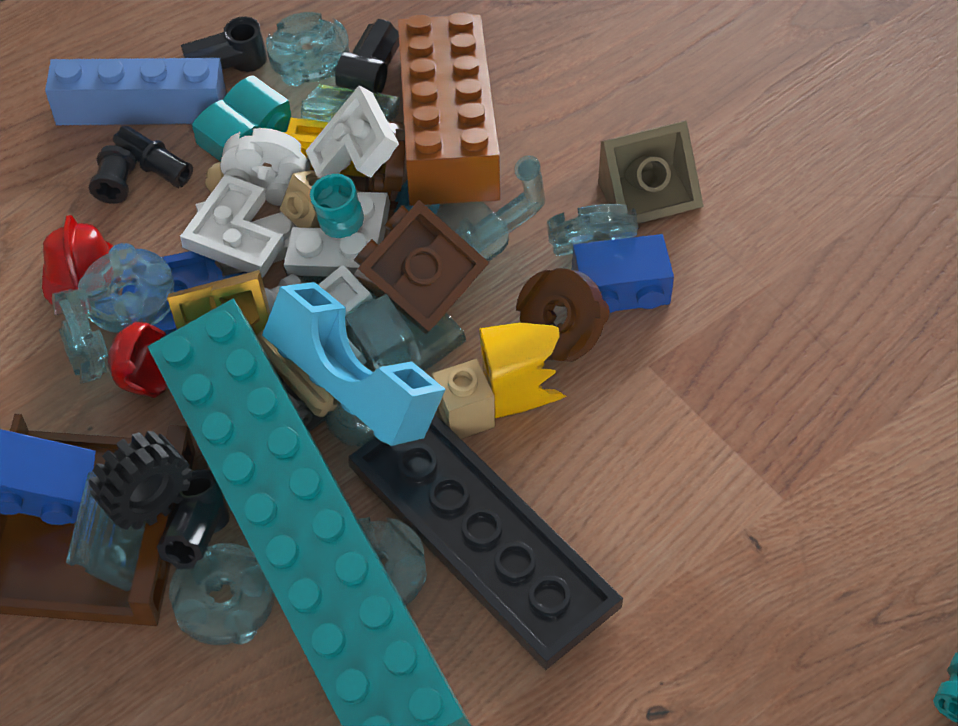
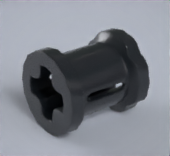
M105 146L98 153L96 159L99 165L97 175L91 178L88 188L92 196L99 201L109 204L122 203L128 196L129 188L126 183L128 175L135 169L136 158L130 151L120 146Z

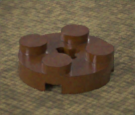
M387 121L395 137L396 132L404 130L402 122ZM397 140L399 145L393 151L390 159L383 163L372 177L366 176L365 192L388 193L389 200L392 191L401 192L405 162V140ZM390 201L389 210H395L398 202Z
M565 268L544 270L536 273L522 288L516 304V311H521L520 323L553 325L559 328V339L547 360L565 362L576 361L594 347L601 336L603 325L607 322L610 313L609 306L602 299V294L596 283L580 271ZM556 305L560 307L566 306L567 318L564 323H559L556 326L554 321L557 315L553 310Z

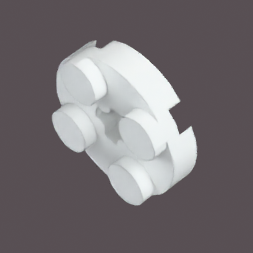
M268 128L253 129L251 136L239 138L240 132L232 135L226 141L223 148L220 164L223 175L227 174L265 188L267 202L272 205L281 206L292 174L310 171L311 162L308 156L305 157L301 152L302 145L292 136ZM264 163H269L272 165V167H266L262 165Z

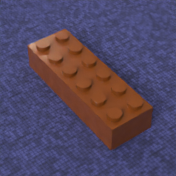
M458 12L450 16L429 17L426 15H413L407 19H398L409 206H414L419 200L424 205L500 200V157L481 14L471 15L465 12Z

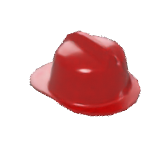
M72 215L66 216L65 225L50 233L43 242L42 290L44 298L51 305L63 309H71L94 303L112 287L115 276V251L113 245L104 240L96 227L91 224L77 223Z

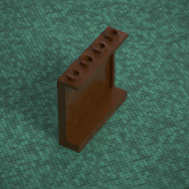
M14 414L10 428L11 432L95 450L94 467L96 463L105 464L106 460L102 457L107 450L115 453L119 449L116 443L120 440L125 439L127 443H131V438L30 431L22 414ZM168 425L166 439L190 465L189 468L192 469L195 449L188 426ZM92 496L90 498V505L74 524H48L42 521L40 517L22 513L14 515L0 514V614L158 626L171 563L161 560L157 545L172 512L166 517L162 513L156 516L157 522L150 526L144 521L142 529L134 530L131 526L128 530L121 529L119 525L116 526ZM172 502L168 506L172 510V512L176 506V503Z

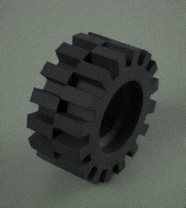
M147 431L145 437L140 432L132 434L131 443H127L125 439L120 440L116 443L119 449L115 453L107 450L102 456L106 460L105 464L96 463L92 470L96 477H92L89 480V486L92 488L90 494L116 526L119 525L121 529L128 530L130 526L134 530L142 529L144 521L150 526L157 522L156 516L162 513L166 517L172 512L168 506L172 502L179 504L184 498L179 492L188 491L191 484L187 480L192 477V471L189 468L188 462L162 434L157 435L154 431Z

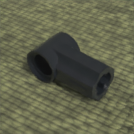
M247 16L236 17L230 20L225 25L224 32L181 45L184 58H220L222 70L234 67L242 72H252L260 69L267 60L260 24L256 19Z
M377 19L375 23L368 24L353 52L345 51L341 55L335 73V84L338 88L354 92L360 85L372 92L375 98L381 95L387 80L388 66L399 48V31L393 27L390 21Z
M199 469L192 471V477L187 479L191 483L188 491L179 492L184 498L179 504H176L157 545L161 560L173 564L177 569H194L197 561L203 559L213 534L222 530L230 520V514L223 493L211 470Z

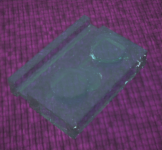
M319 84L307 96V100L302 101L301 118L329 123L355 90ZM373 93L386 120L393 121L399 114L400 97Z
M91 471L87 475L66 563L72 566L75 564L81 565L86 568V573L127 592L131 590L146 521H144L142 529L134 530L131 526L128 530L121 529L119 525L116 526L90 494L92 488L89 486V480L92 477H96V474Z

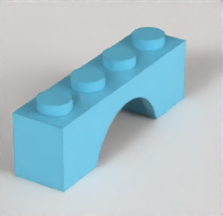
M315 282L280 286L262 336L278 349L281 356L291 360L308 374L309 379L314 384L324 388L336 398L345 411L357 416L372 429L374 435L380 441L390 446L423 439L446 389L412 361L379 367L374 372L370 371L357 359L350 347L345 325L346 307Z

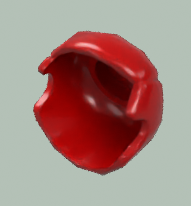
M134 322L122 329L114 337L107 361L112 379L118 387L130 393L150 398H156L166 390L167 384L147 347L158 341L161 337H165L166 332L148 323Z

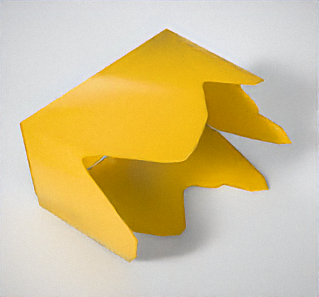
M512 323L479 329L483 373L495 396V418L525 412L567 397L556 389H543L540 385L556 373V370L542 369V367L545 365L544 361L552 354L559 339L558 327L532 323Z

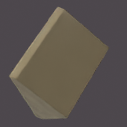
M680 121L601 141L598 183L620 228L704 207L687 121Z

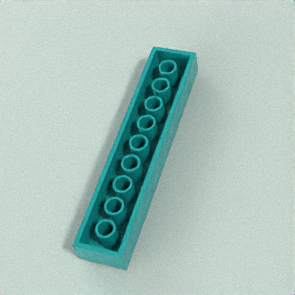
M234 298L147 346L341 725L472 726L251 325Z

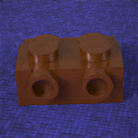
M419 200L410 211L402 205L384 225L390 233L380 244L371 239L354 259L360 266L353 275L387 306L392 304L422 332L427 334L479 276L489 262Z

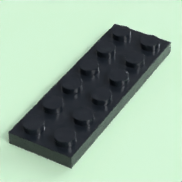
M436 414L423 439L390 446L374 437L348 456L349 467L545 670L622 608L623 597Z

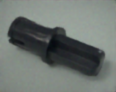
M122 126L114 134L113 142L115 146H120L130 151L135 156L136 161L139 162L140 168L143 171H152L176 188H179V186L183 187L191 178L193 165L168 151L165 144L160 140L152 141L129 126Z

